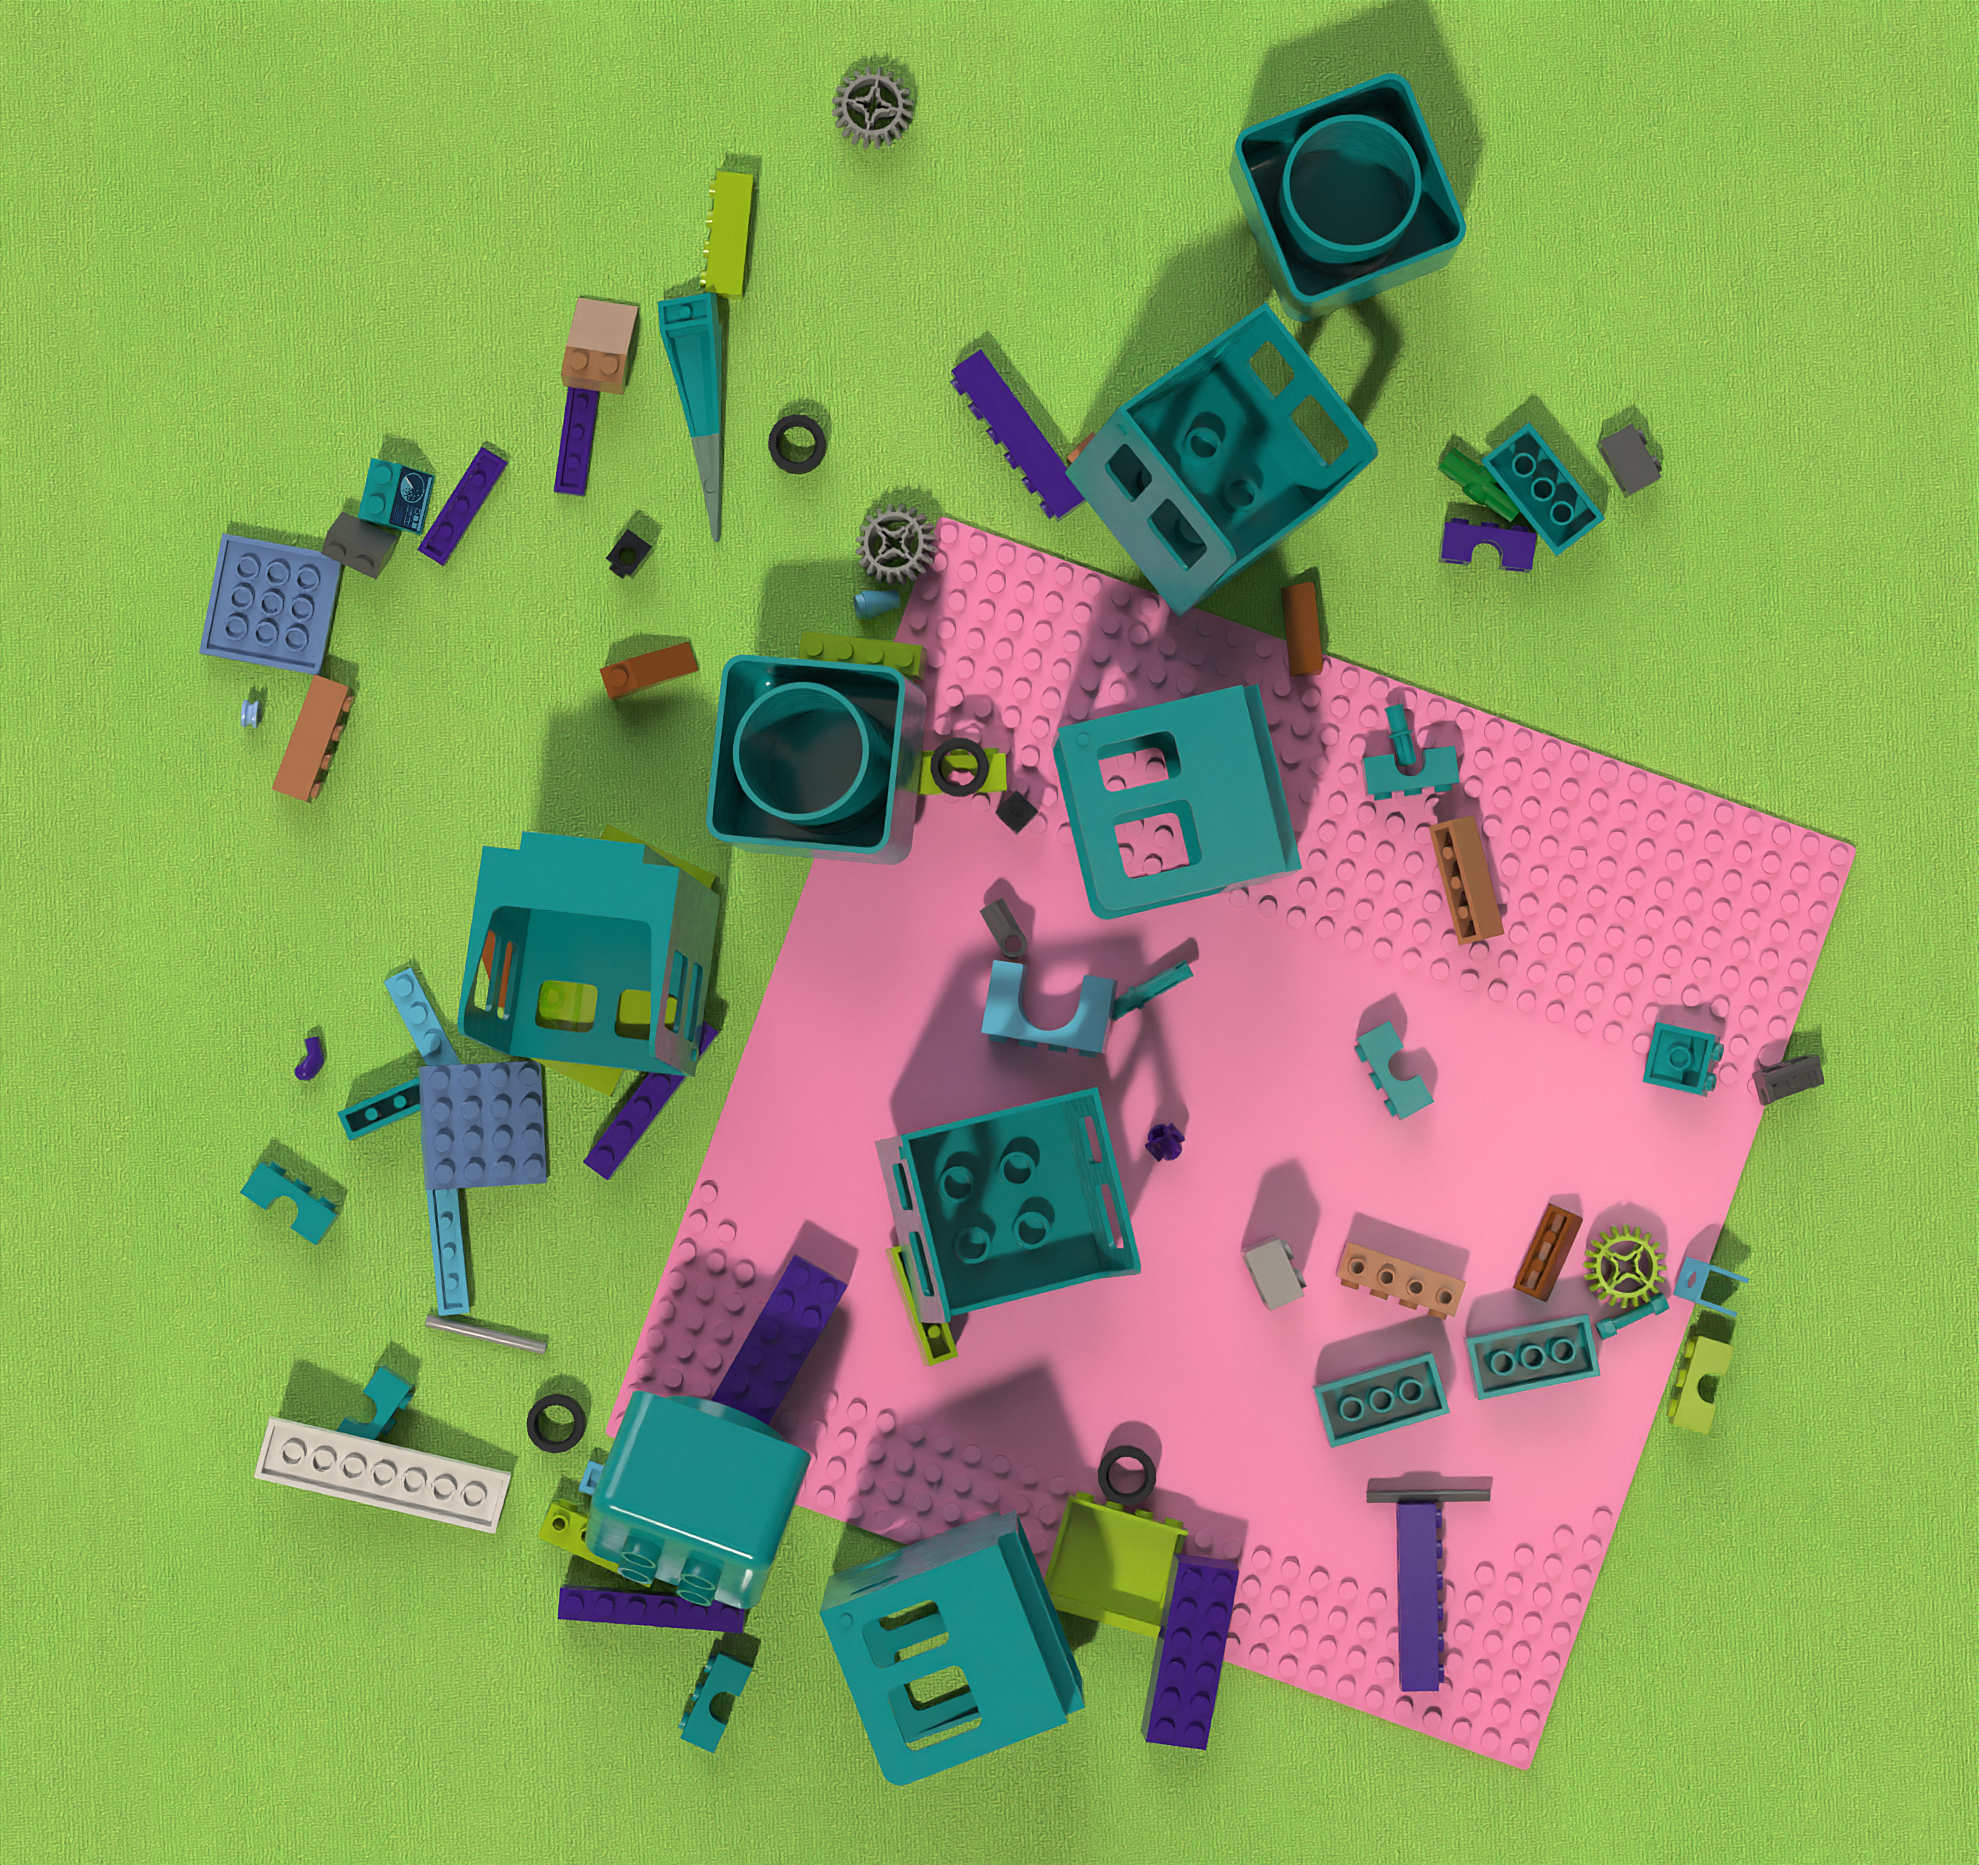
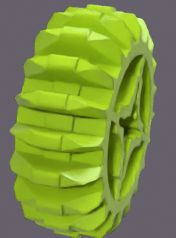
M1625 1224L1622 1226L1621 1234H1619L1616 1226L1610 1227L1611 1237L1605 1231L1599 1232L1603 1242L1600 1243L1592 1239L1590 1243L1597 1248L1596 1251L1586 1250L1584 1253L1586 1256L1593 1257L1592 1263L1583 1262L1584 1268H1592V1272L1585 1274L1584 1279H1595L1596 1281L1589 1286V1289L1591 1291H1596L1599 1288L1602 1289L1597 1296L1599 1300L1605 1299L1609 1294L1608 1304L1614 1306L1617 1299L1620 1298L1621 1308H1627L1629 1298L1634 1307L1639 1306V1295L1644 1301H1650V1296L1646 1291L1649 1289L1654 1293L1659 1292L1658 1287L1653 1285L1654 1280L1662 1283L1665 1281L1664 1277L1657 1275V1270H1667L1666 1265L1657 1264V1260L1666 1257L1665 1253H1654L1661 1244L1655 1241L1649 1245L1648 1242L1652 1237V1234L1649 1232L1645 1233L1642 1238H1639L1641 1234L1640 1227H1635L1632 1235H1630L1629 1225ZM1620 1241L1636 1243L1632 1249H1629L1623 1255H1619L1609 1249L1611 1245ZM1643 1250L1649 1264L1647 1276H1644L1638 1268V1260ZM1603 1256L1606 1257L1612 1266L1607 1282H1605L1601 1273V1260ZM1614 1258L1623 1261L1630 1260L1631 1271L1636 1275L1625 1271L1620 1273L1618 1269L1621 1267H1618L1619 1262ZM1628 1277L1641 1284L1627 1292L1614 1290L1617 1284H1620L1622 1280Z

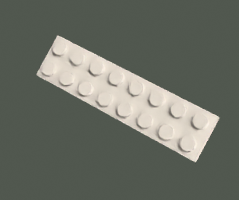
M269 1416L254 1471V1478L493 1534L496 1532L511 1477L510 1472Z

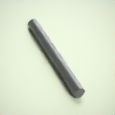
M1490 1489L1366 1491L1367 1503L1490 1501Z

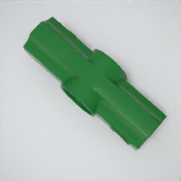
M1455 447L1450 450L1437 469L1461 486L1462 491L1470 499L1482 506L1486 505L1508 523H1511L1519 513L1518 507L1487 468L1483 465H1477Z

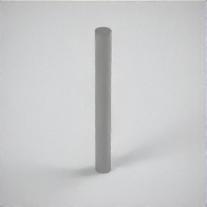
M427 1315L425 1327L545 1355L547 1348L546 1342L437 1316Z

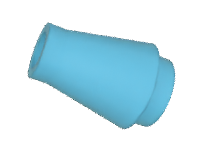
M897 590L860 591V594L853 596L858 619L865 618L868 621L900 607Z

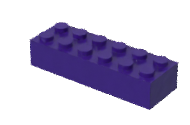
M795 1254L711 1401L739 1410L769 1425L849 1284Z
M1173 1553L1160 1622L1161 1628L1157 1638L1141 1725V1733L1146 1742L1206 1750L1239 1575V1570L1233 1561Z

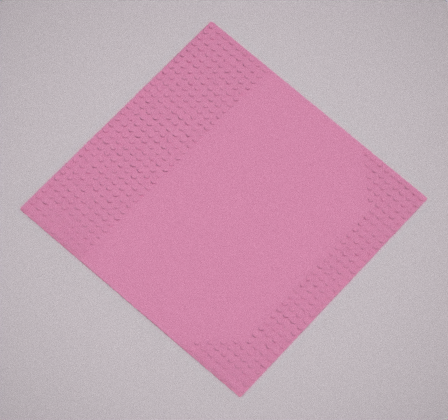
M941 517L938 519L933 532L938 540L929 544L938 549L937 553L928 554L934 560V564L931 565L926 562L923 564V567L927 570L925 575L919 571L917 581H915L893 642L922 645L927 650L923 681L914 680V683L924 691L927 699L922 751H935L944 741L952 738L970 739L976 742L982 749L999 748V753H1005L1007 792L974 793L965 797H954L949 794L917 796L912 848L908 857L901 863L884 865L814 858L607 1424L606 1433L610 1437H616L634 1391H645L664 1398L669 1396H690L711 1401L790 1261L797 1254L849 1284L768 1425L778 1432L787 1443L803 1449L811 1456V1461L796 1503L797 1505L906 1545L914 1544L996 1511H1000V1514L1004 1515L1017 1510L1044 1579L1069 1494L1076 1496L1077 1491H1082L1094 1495V1501L1106 1504V1500L1110 1499L1103 1493L1098 1482V1468L1101 1459L1108 1451L1118 1446L1131 1445L1140 1448L1150 1456L1156 1468V1483L1153 1491L1145 1500L1135 1505H1124L1123 1510L1135 1513L1136 1508L1154 1513L1153 1519L1165 1522L1166 1517L1184 1522L1183 1527L1188 1529V1535L1185 1537L1181 1554L1233 1561L1239 1570L1223 1656L1224 1661L1526 1770L1530 1767L1695 1305L1694 1302L1673 1295L1686 1256L1708 1264L1710 1263L1765 1106L1760 1103L1752 1073L1782 1061L1856 854V849L1847 843L1322 654L1323 671L1321 675L1290 677L1287 643L1283 639L1194 607L1178 618L1161 595L957 521ZM1258 684L1302 869L1291 876L1274 879L1271 882L1115 919L1104 920L1095 916L1089 906L1051 747L1057 728L1238 685L1247 687ZM1404 704L1403 708L1408 728L1413 731L1410 736L1416 762L1407 766H1400L1398 764L1393 739H1389L1391 732L1384 710L1387 707ZM1455 746L1460 782L1452 785V791L1435 793L1433 787L1422 789V795L1404 797V792L1392 793V799L1374 801L1373 796H1366L1361 765L1363 758L1394 754L1395 765L1398 771L1406 776H1415L1420 773L1423 766L1421 753L1423 750ZM1150 748L1098 761L1104 786L1111 792L1169 779L1163 753L1158 748ZM955 770L949 774L946 780L954 785H965L970 783L974 776L966 770ZM1016 790L1039 811L1038 815L1018 835L995 815L1000 806ZM1167 813L1114 826L1124 870L1129 878L1136 879L1190 866L1179 819L1175 814ZM1474 815L1505 934L1459 946L1428 826ZM1001 898L1005 901L1027 940V952L1022 958L1017 960L1008 959L1003 955L979 912L987 905ZM1011 937L1005 943L1006 950L1012 953L1018 952L1022 947V941L1017 937ZM1183 959L1187 961L1194 974L1193 977L1145 1003L1144 1008L1140 1010L1137 1008L1125 1014L1117 1021L1111 1019L1106 1054L1098 1053L1097 1058L1079 1056V1049L1067 1048V1053L1049 1051V1044L1038 1042L1037 1048L1018 1045L1019 1039L1008 1037L1007 1043L988 1040L989 1034L981 1033L993 960L1028 966L1022 1000L1023 1009L1028 1020L1035 1027L1044 1031L1060 1029L1074 1018L1079 1006L1084 975L1118 981L1116 999L1128 992L1129 987L1134 986L1135 988ZM1386 1021H1390L1404 1046L1403 1049L1394 1053L1389 1060L1388 1068L1391 1075L1400 1081H1406L1415 1075H1420L1434 1100L1433 1103L1402 1120H1399L1397 1115L1393 1117L1390 1115L1383 1102L1388 1098L1382 1088L1379 1090L1375 1088L1368 1075L1373 1071L1367 1061L1364 1063L1360 1061L1353 1048L1358 1045L1355 1041L1357 1037ZM1656 1022L1721 1037L1720 1043L1724 1044V1053L1720 1062L1715 1061L1713 1073L1717 1074V1082L1714 1091H1708L1707 1097L1642 1082ZM1098 1087L1140 1257L1141 1273L1097 1279L951 1316V1322H948V1326L958 1357L933 1366H924L885 1252L886 1248L898 1245L899 1239L875 1141ZM1091 1116L1085 1117V1125L1094 1160L1096 1163L1102 1162L1094 1122ZM1173 1123L1185 1137V1141L1181 1142L1182 1152L1174 1160L1166 1161L1162 1158L1158 1162L1145 1147V1144L1150 1142L1148 1140V1133L1156 1125L1165 1124L1168 1127L1169 1124ZM1108 1184L1101 1185L1115 1245L1117 1248H1124ZM1553 1204L1582 1217L1583 1222L1547 1302H1544L1512 1287L1548 1206ZM1624 1224L1629 1225L1630 1235H1632L1635 1227H1640L1641 1234L1639 1238H1642L1647 1232L1651 1233L1652 1237L1648 1244L1650 1245L1655 1241L1661 1244L1654 1253H1665V1258L1657 1260V1264L1667 1266L1665 1271L1657 1270V1275L1664 1277L1665 1281L1662 1283L1654 1280L1653 1285L1658 1287V1293L1662 1292L1670 1309L1657 1316L1652 1313L1617 1330V1335L1602 1340L1595 1323L1607 1317L1613 1319L1636 1307L1632 1305L1630 1298L1628 1299L1627 1308L1620 1307V1298L1617 1299L1614 1306L1609 1305V1294L1603 1300L1597 1298L1602 1289L1599 1288L1596 1291H1591L1589 1286L1596 1282L1595 1279H1584V1275L1591 1273L1592 1268H1584L1583 1262L1592 1263L1593 1257L1586 1256L1584 1253L1586 1250L1596 1251L1597 1248L1590 1243L1592 1239L1600 1243L1603 1242L1599 1232L1605 1231L1611 1237V1226H1616L1619 1234H1621L1622 1226ZM1275 1236L1280 1240L1287 1241L1294 1256L1289 1262L1292 1268L1295 1267L1300 1270L1307 1287L1302 1289L1305 1296L1270 1311L1262 1302L1240 1250ZM1348 1241L1465 1281L1466 1285L1455 1317L1447 1315L1446 1320L1428 1315L1430 1308L1418 1305L1417 1309L1414 1310L1399 1305L1400 1298L1388 1295L1387 1300L1370 1295L1371 1288L1359 1285L1358 1290L1341 1285L1342 1278L1335 1275L1346 1242ZM1620 1241L1611 1245L1609 1249L1619 1255H1623L1629 1249H1632L1636 1243ZM1643 1250L1638 1260V1268L1644 1276H1647L1649 1264ZM1603 1256L1601 1260V1273L1603 1279L1607 1282L1612 1266L1606 1257ZM1614 1258L1619 1262L1618 1267L1621 1268L1618 1270L1620 1273L1625 1271L1636 1275L1631 1271L1630 1260L1623 1261ZM1693 1272L1689 1278V1288L1696 1281V1272ZM1628 1277L1622 1280L1620 1284H1617L1614 1290L1627 1292L1641 1284ZM1649 1289L1646 1291L1650 1297L1658 1294ZM1640 1295L1638 1296L1639 1306L1647 1303ZM1581 1313L1588 1314L1601 1376L1483 1400L1475 1398L1463 1337ZM1430 1351L1433 1353L1450 1413L1334 1448L1329 1446L1311 1386ZM1122 1457L1111 1465L1109 1481L1117 1491L1133 1493L1143 1485L1145 1470L1137 1459ZM1490 1489V1501L1434 1502L1436 1509H1441L1442 1527L1436 1528L1437 1540L1442 1541V1559H1437V1571H1442L1443 1589L1437 1590L1438 1602L1443 1603V1621H1438V1633H1443L1444 1651L1438 1652L1439 1664L1444 1665V1683H1439V1691L1402 1692L1399 1688L1396 1503H1367L1366 1491Z

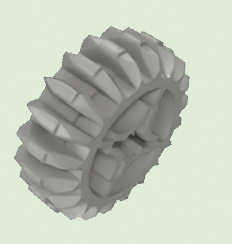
M867 66L865 67L866 75L861 77L860 72L855 70L853 73L856 80L852 81L846 76L843 80L848 88L837 86L836 92L842 97H833L832 103L839 106L832 110L833 117H841L835 122L836 128L845 127L842 131L844 138L849 137L852 133L854 134L851 140L853 145L858 144L859 140L863 139L864 149H868L870 141H874L876 150L881 147L880 140H885L886 145L891 146L892 140L890 136L893 135L896 139L900 140L902 134L898 128L908 130L910 127L908 122L903 119H913V112L907 109L913 107L914 102L911 99H905L911 94L909 88L899 90L903 86L904 80L899 78L892 82L894 79L893 71H889L886 77H883V68L878 67L876 75H871V68ZM872 86L867 96L863 98L856 97L855 100L851 99L860 89ZM881 88H885L893 94L897 100L898 108L891 107V103H886L881 99ZM876 95L877 107L881 109H875L870 121L868 108L865 107H871ZM848 108L854 109L855 113L865 117L864 129L857 126L851 120ZM895 117L888 126L879 130H873L880 119Z
M900 503L896 511L892 504H888L887 513H884L881 508H876L878 517L874 519L868 515L866 519L871 524L868 527L865 525H860L859 527L865 533V536L856 537V542L864 545L856 549V554L864 556L859 563L862 567L868 566L866 573L869 576L876 574V581L879 583L886 579L889 586H894L896 579H898L899 584L904 586L907 582L906 576H909L915 582L917 581L915 572L920 571L924 575L927 573V570L923 567L925 562L931 565L934 564V560L928 556L929 553L934 554L938 550L935 546L929 545L938 540L935 534L930 533L934 526L932 523H925L927 516L924 513L917 515L918 510L913 506L907 511L906 506ZM896 522L909 523L906 527L902 526L897 531H889L885 528ZM917 532L919 546L914 556L910 545L915 538L914 534ZM879 534L882 537L883 545L878 551L879 555L876 557L874 547ZM888 536L902 544L901 548L905 551V554L891 545L892 542L888 539ZM897 558H903L908 562L903 566L895 568L884 566L887 562L891 563Z

